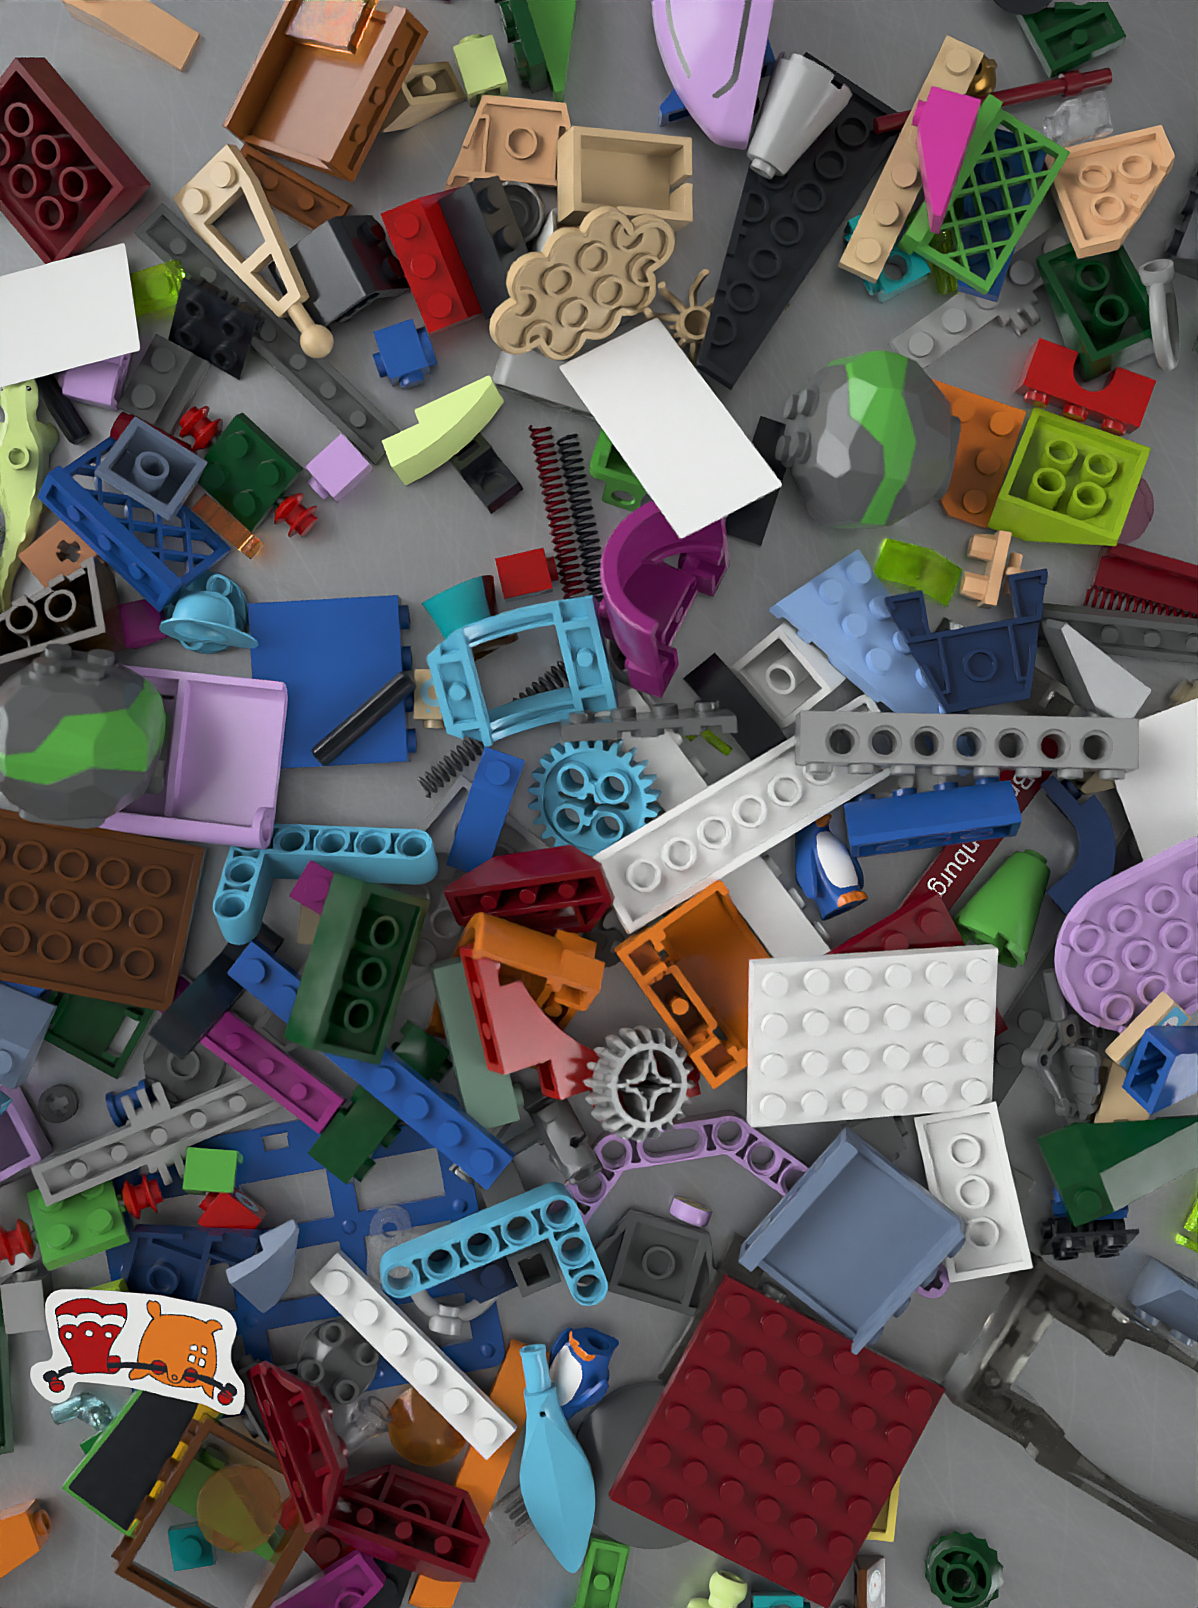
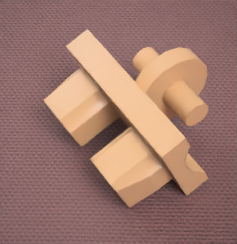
M999 530L993 535L973 534L970 537L967 557L987 561L984 575L971 572L963 573L959 595L979 601L977 607L991 609V606H997L1002 578L1005 579L1002 593L1010 595L1007 577L1012 574L1029 572L1020 569L1023 555L1012 552L1009 564L1005 566L1012 532Z

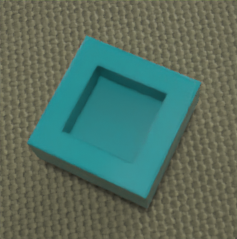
M202 1521L169 1527L167 1533L174 1572L215 1565L217 1554L212 1527Z

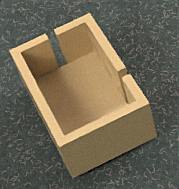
M572 126L557 140L558 224L580 226L583 219L592 210L605 206L620 210L630 221L643 214H654L665 220L674 231V234H676L693 221L692 183L682 184L692 176V138ZM680 184H682L679 188H677L670 194V189H675Z

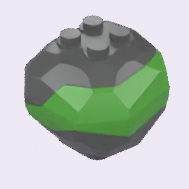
M885 350L869 351L832 360L808 380L802 391L788 395L784 405L783 416L789 420L786 424L784 435L778 440L775 458L782 461L784 467L790 469L809 514L821 525L843 529L888 527L928 505L931 501L942 499L946 494L952 477L961 422L959 417L952 416L951 403L917 361Z
M55 643L46 645L45 652H42L40 657L35 658L33 663L10 676L0 687V791L9 803L19 808V816L25 820L76 828H95L101 826L107 818L142 797L149 786L162 751L165 735L166 715L161 694L146 678L120 665L114 659V653L111 651L95 649L89 652L72 650L70 646Z

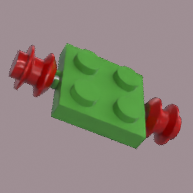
M143 1173L142 1183L135 1186L128 1180H125L121 1190L122 1196L121 1194L117 1195L114 1181L111 1179L47 1207L39 1189L26 1193L34 1225L30 1227L28 1223L20 1218L17 1219L16 1229L7 1231L0 1225V1260L8 1259L10 1265L13 1266L15 1265L16 1255L21 1253L32 1259L36 1250V1243H39L43 1263L47 1270L51 1271L130 1242L122 1212L126 1211L127 1208L128 1213L138 1220L141 1218L142 1209L147 1207L158 1213L157 1204L164 1202L157 1179L148 1180L146 1173Z

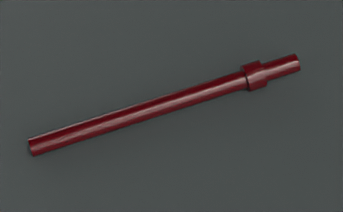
M1109 67L1080 73L1079 70L1060 73L1056 79L972 97L981 99L982 104L986 97L991 94L1004 102L1001 108L1061 95L1062 98H1069L1081 95L1083 90L1111 84L1112 72ZM911 110L874 117L873 126L875 133L882 134L903 129Z

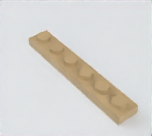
M946 36L838 267L874 284L876 283L923 185L916 146L918 127L912 126L917 103L919 100L927 101L931 86L965 95L984 56V52L953 37Z

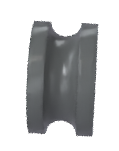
M57 1084L41 1094L38 1100V1109L40 1115L46 1121L59 1124L76 1114L80 1100L77 1092L72 1087L66 1084ZM53 1093L58 1098L63 1096L67 1098L69 1104L64 1106V1109L67 1110L65 1114L60 1109L52 1111L49 1103L54 1101L51 1098Z

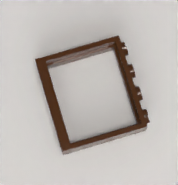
M203 1412L199 1421L193 1418L187 1425L180 1439L184 1443L183 1448L176 1459L171 1456L167 1459L157 1477V1480L162 1482L153 1497L145 1496L134 1516L139 1522L130 1536L125 1533L121 1536L111 1554V1557L116 1559L113 1563L116 1575L175 1608L217 1607L135 1562L134 1558L209 1433L215 1435L283 1475L276 1453ZM296 1513L242 1608H270L315 1531L313 1530L305 1534L298 1513Z

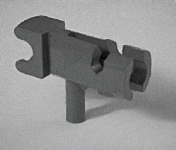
M518 1082L524 1101L523 1108L528 1112L534 1126L504 1144L516 1155L536 1143L540 1146L545 1144L550 1153L548 1160L558 1168L571 1185L585 1182L603 1169V1165L595 1150H592L590 1145H585L588 1137L568 1099L557 1100L544 1096L541 1089L531 1093L521 1082Z

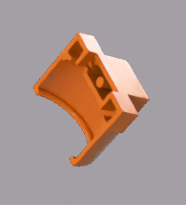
M715 880L653 926H644L613 949L632 975L633 980L673 1036L678 1040V1043L685 1051L689 1052V1057L713 1090L748 1065L749 960L770 958L735 907L725 884L721 880ZM663 949L665 953L660 956L659 952ZM718 1026L727 1040L719 1039L712 1031Z
M478 912L470 919L451 955V958L460 956L459 947L475 943L472 958L481 959L484 956L499 961L501 971L498 974V979L506 977L521 980L534 1002L562 1031H564L578 1010L586 1011L599 993L605 965L604 962L594 959L597 943L585 939L579 934L558 929L554 936H550L484 912ZM436 997L426 1032L446 1039ZM536 1065L530 1066V1068L537 1070Z

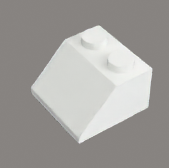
M788 620L783 622L729 668L781 730H784L793 723L800 711H808L846 679L840 671L829 663L828 655L812 641L807 644L796 634L798 629Z

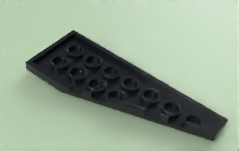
M808 52L803 57L834 74L835 76L831 83L839 90L843 84L847 85L852 96L847 106L783 176L774 174L772 179L765 178L750 168L752 163L750 160L696 368L732 390L894 146L902 131L900 129L876 134L873 126L874 117L898 112Z

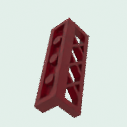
M1118 542L1116 546H1101L1090 586L1097 585L1099 589L1105 587L1106 591L1121 592L1123 596L1125 594H1128L1130 598L1136 596L1137 600L1144 599L1145 602L1152 601L1153 604L1160 603L1162 607L1168 606L1169 609L1176 608L1177 611L1183 610L1186 614L1191 612L1193 616L1198 615V565Z

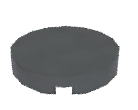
M153 1038L150 1039L143 1054L145 1078L149 1087L152 1089V1084L160 1081L167 1100L173 1104L180 1103L218 1087L226 1073V1062L201 1043L183 1061Z

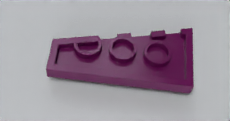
M355 1549L274 1601L270 1608H364L384 1586L386 1576L371 1556Z

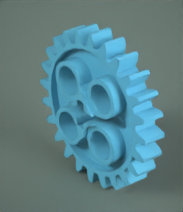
M621 738L612 746L608 745V740H596L595 743L593 741H580V744L578 741L565 742V747L560 743L554 745L550 749L552 755L546 753L539 760L544 768L538 767L531 774L539 782L533 783L528 788V792L538 796L528 805V808L540 810V815L532 822L534 825L545 824L547 827L541 838L546 839L553 836L556 839L553 847L573 845L590 857H593L651 822L653 819L650 817H657L662 811L660 806L651 802L657 800L662 792L657 789H650L649 787L658 777L656 774H644L643 769L648 765V759L636 763L633 758L636 755L637 748L633 747L627 753L621 751L623 739ZM570 768L579 770L582 773L584 784L577 783L572 779ZM609 776L619 778L624 784L625 791L615 790L609 782ZM560 791H562L566 795H569L570 797L562 796L560 794ZM620 802L628 803V804H629V809L626 808L624 805L619 804V803H620ZM565 808L575 810L580 817V822L571 821L566 815ZM605 816L615 818L619 823L620 830H613L608 827L605 822Z

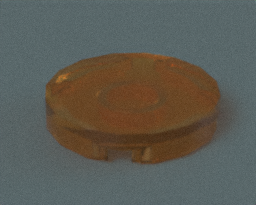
M243 1463L224 1466L210 1475L201 1487L196 1502L197 1523L206 1540L219 1549L231 1553L252 1551L267 1542L274 1533L282 1513L281 1495L271 1476L259 1467Z

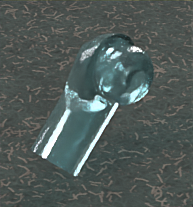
M87 1392L77 1394L60 1404L56 1403L50 1406V1414L56 1425L77 1417L89 1426H92L94 1430L103 1431L113 1420L108 1404Z

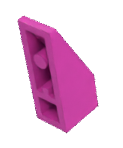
M931 86L927 101H918L912 126L918 127L916 146L930 232L939 234L978 120L981 99Z

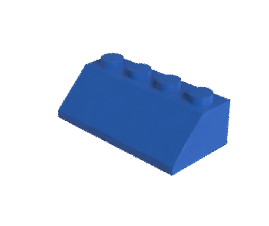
M1000 776L982 777L976 779L975 785L959 787L958 782H945L934 785V791L917 793V788H903L892 791V797L876 799L875 794L872 793L857 795L851 799V803L843 804L850 858L855 859L1016 836L1022 823V818L1011 780L1000 781Z

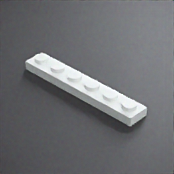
M342 1250L338 1251L311 1279L309 1283L486 1460L516 1430L518 1426Z

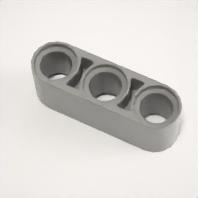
M501 350L492 378L499 390L596 421L559 369L561 365L567 362L549 359L543 354L532 350L517 355H511Z

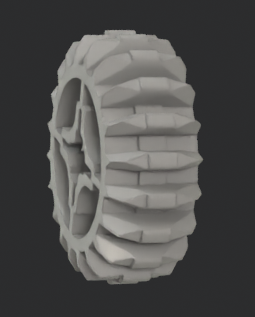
M637 1025L634 1029L627 1027L619 1029V1037L616 1035L606 1036L607 1048L598 1047L594 1049L599 1057L598 1062L586 1064L590 1070L594 1071L593 1078L583 1081L586 1086L593 1088V1092L584 1098L589 1104L596 1105L591 1115L595 1119L603 1120L601 1124L603 1129L614 1132L617 1137L625 1140L631 1137L632 1140L642 1142L645 1141L646 1137L652 1139L660 1138L661 1130H674L672 1118H686L680 1108L682 1104L693 1102L689 1096H686L687 1088L696 1086L692 1080L687 1079V1074L694 1067L690 1063L683 1062L689 1052L685 1051L684 1048L677 1047L678 1040L673 1036H665V1032L658 1028L648 1029L647 1026ZM653 1055L660 1065L662 1077L657 1072L656 1061L653 1060ZM639 1081H651L650 1083H641V1085H636L635 1087L629 1086V1084H638ZM617 1090L621 1091L623 1095V1105L627 1106V1113L619 1102Z

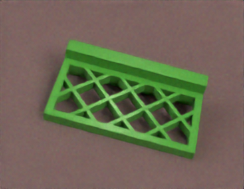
M991 94L986 97L980 106L978 120L946 211L949 223L942 224L940 232L951 230L956 252L942 254L928 245L936 233L930 232L925 199L896 246L909 255L916 252L983 295H986L1070 154L1065 148L1002 110L1001 106L1004 102ZM999 124L1015 134L1018 147L998 151L994 133ZM988 145L990 153L982 155L983 151ZM1042 150L1055 158V161L1049 170L1034 173L1028 152ZM1020 154L1025 175L1006 179L1001 158ZM992 161L997 182L978 186L973 168L976 164ZM1041 179H1043L1042 183L1040 184V186H1039V188H1038V187H1037V184H1036V180H1041ZM967 180L969 188L962 189L964 183ZM1027 183L1032 200L1029 205L1013 208L1008 187ZM999 189L1005 210L985 214L980 193ZM971 195L977 216L957 221L953 208L954 200ZM1023 214L1017 223L1015 215ZM1007 217L1011 232L1009 239L992 243L987 222ZM979 224L984 245L964 249L959 228ZM1002 249L999 256L996 258L995 250ZM986 252L990 271L985 279L970 271L967 256ZM954 259H958V260H959V264L956 263V262L953 261V260H954Z

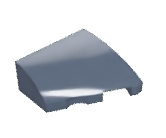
M294 1219L259 1236L264 1251L226 1269L230 1285L262 1313L269 1310L282 1298L291 1283L299 1228Z

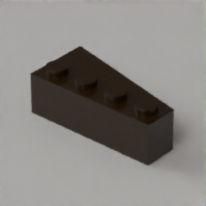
M91 556L80 563L81 568L67 576L60 574L47 582L48 587L33 596L27 597L24 595L11 602L12 607L0 614V687L10 676L33 663L35 658L40 657L41 653L45 652V646L48 644H65L70 646L72 650L82 652L103 649L114 653L127 649L115 576L111 570L94 556Z

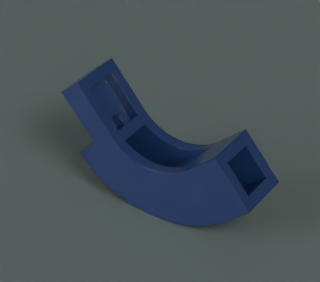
M1052 775L1040 785L1041 792L1070 822L1079 841V852L1073 867L1046 891V895L1067 917L1074 905L1088 891L1112 877L1115 865L1116 843L1111 821L1097 797L1092 795L1080 805L1077 800L1081 797V794L1067 779L1059 782Z

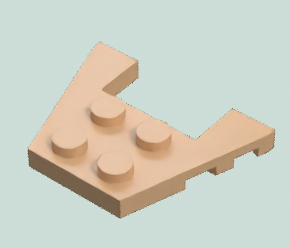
M483 95L463 141L456 163L449 174L444 191L463 187L475 180L497 175L501 182L518 181L533 186L557 188V140L571 128L566 103ZM557 220V230L563 227H572L579 229L580 227L575 225L558 224Z

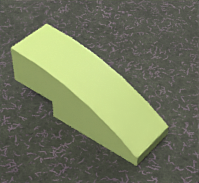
M486 376L415 409L419 424L382 440L391 467L405 486L447 462L470 443L489 423L504 403L503 397L491 376Z

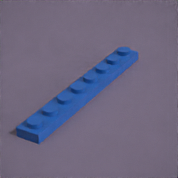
M255 939L249 943L227 974L288 1024L302 976L258 939ZM385 1047L380 1065L323 1053L486 1190L490 1188L516 1154L388 1047Z

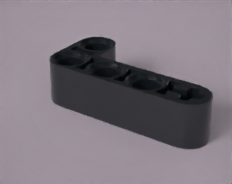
M263 921L260 931L253 939H258L273 953L277 952L285 938ZM228 942L222 952L167 1008L153 1025L148 1035L183 1061L247 991L230 977L227 972L250 942L241 945Z

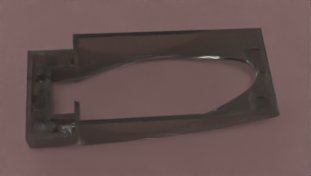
M1030 1250L1033 1268L1010 1273L1005 1281L1010 1288L995 1312L991 1313L984 1324L983 1331L967 1355L960 1352L942 1380L941 1385L946 1389L944 1391L945 1395L954 1405L1021 1444L1039 1465L1198 1560V1522L1153 1503L1098 1468L1064 1437L1066 1434L1064 1430L1028 1392L1013 1384L1054 1318L1088 1338L1107 1356L1114 1357L1125 1339L1168 1355L1198 1372V1354Z

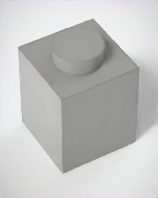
M24 1267L12 1272V1276L0 1284L6 1334L47 1330L45 1303L49 1295L54 1292L51 1271L38 1272L37 1267Z

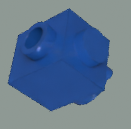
M413 319L373 332L380 351L372 354L380 378L388 376L393 387L401 385L402 389H407L425 381L424 376L431 374L429 367L438 364L425 326L416 329Z

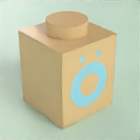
M415 669L414 719L422 720L423 728L446 729L430 669Z

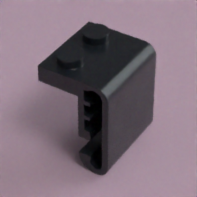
M373 215L333 217L289 249L309 294V298L302 305L315 324L325 326L330 332L332 330L329 324L337 319L338 322H344L375 299L397 297L410 289L399 260L393 255L385 240V231L381 224L374 219ZM273 261L268 265V269L284 297L288 291Z

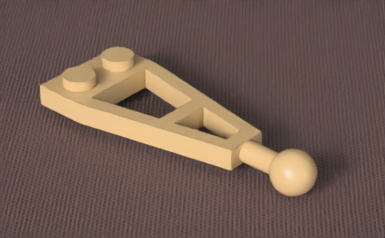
M227 144L173 199L193 230L279 318H287L288 316L292 318L302 333L300 345L304 353L312 358L325 357L333 348V336L325 326L315 324L302 305L309 298V294L260 181L237 146ZM243 194L247 198L265 239V242L247 259L212 225ZM273 259L288 291L284 297L259 274Z

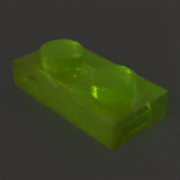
M173 259L130 274L136 319L176 306L182 279L185 277L180 260Z

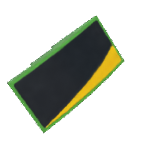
M135 1389L124 1402L119 1413L93 1443L91 1450L65 1480L62 1489L121 1533L130 1536L139 1522L134 1516L146 1495L153 1497L162 1483L157 1480V1477L163 1465L170 1456L176 1459L183 1448L184 1443L180 1439L189 1422L193 1418L199 1421L203 1412L217 1420H220L224 1414L204 1404Z

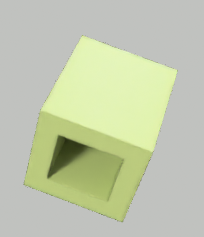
M482 34L469 35L460 40L459 45L453 46L455 62L469 107L479 105L483 95L503 97L509 95L508 82L493 34L485 37Z

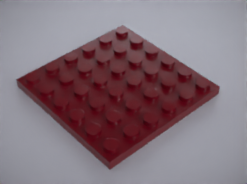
M726 1273L608 1493L609 1499L824 1608H829L946 1389L940 1383L866 1345L855 1355L851 1352L853 1340L843 1333Z

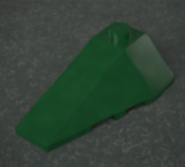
M1198 1115L1156 1117L1154 1120L1139 1121L1119 1119L1106 1123L1074 1122L1035 1137L1064 1211L1074 1227L1113 1213L1198 1168Z

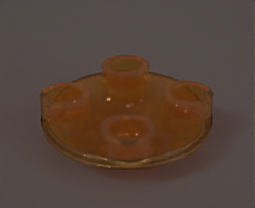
M414 1387L403 1392L391 1407L388 1417L390 1441L395 1450L404 1459L413 1464L437 1466L446 1463L462 1450L467 1441Z

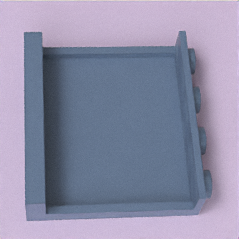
M846 1126L744 1241L740 1248L738 1262L751 1272L758 1265L830 1324L852 1339L851 1352L857 1355L865 1345L871 1347L878 1341L884 1331L883 1325L892 1315L897 1318L906 1310L911 1301L910 1296L919 1286L925 1288L932 1282L938 1272L937 1266L946 1256L952 1258L961 1250L966 1240L964 1220Z

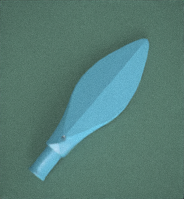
M531 1344L520 1348L519 1351L522 1357L526 1382L523 1393L526 1405V1436L520 1466V1490L528 1515L537 1532L559 1563L567 1571L575 1573L580 1568L585 1556L594 1520V1476L590 1462L563 1414L555 1383L551 1382L546 1357V1345Z

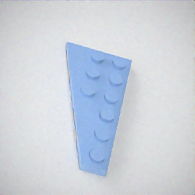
M859 549L768 609L778 619L784 617L798 629L796 634L807 644L812 641L828 655L829 663L874 702L882 701L895 713L945 714L885 606L884 598L890 596V594ZM966 710V711L955 712V713H949V714H971V713L969 712V710ZM921 735L925 738L926 746L933 751L931 739ZM959 736L956 742L957 750L965 757H972L975 751L974 742L967 736ZM957 769V773L962 777L974 771L972 769Z

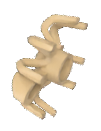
M707 269L700 271L689 289V308L666 288L665 282H659V294L671 302L681 312L680 314L652 312L649 307L644 309V316L648 320L658 318L660 321L676 322V324L669 326V330H676L672 338H681L677 342L681 350L688 343L690 344L688 359L694 367L697 359L698 344L702 345L710 316L709 310L712 308L715 295L711 297L703 306H698L697 292L709 274Z

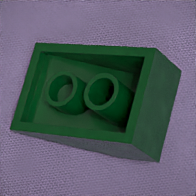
M1068 243L1036 258V263L1065 346L1078 352L1075 365L1084 382L1106 374L1117 366L1122 367L1155 352L1150 324L1149 295L1123 244L1119 250L1078 259L1072 243Z

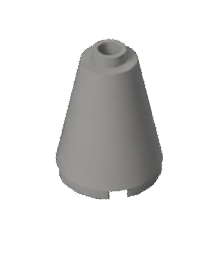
M780 52L773 66L747 152L748 158L752 161L750 168L768 179H772L774 174L783 176L847 106L852 96L849 87L843 84L839 90L831 83L835 75L824 67L794 53L787 60L785 52Z

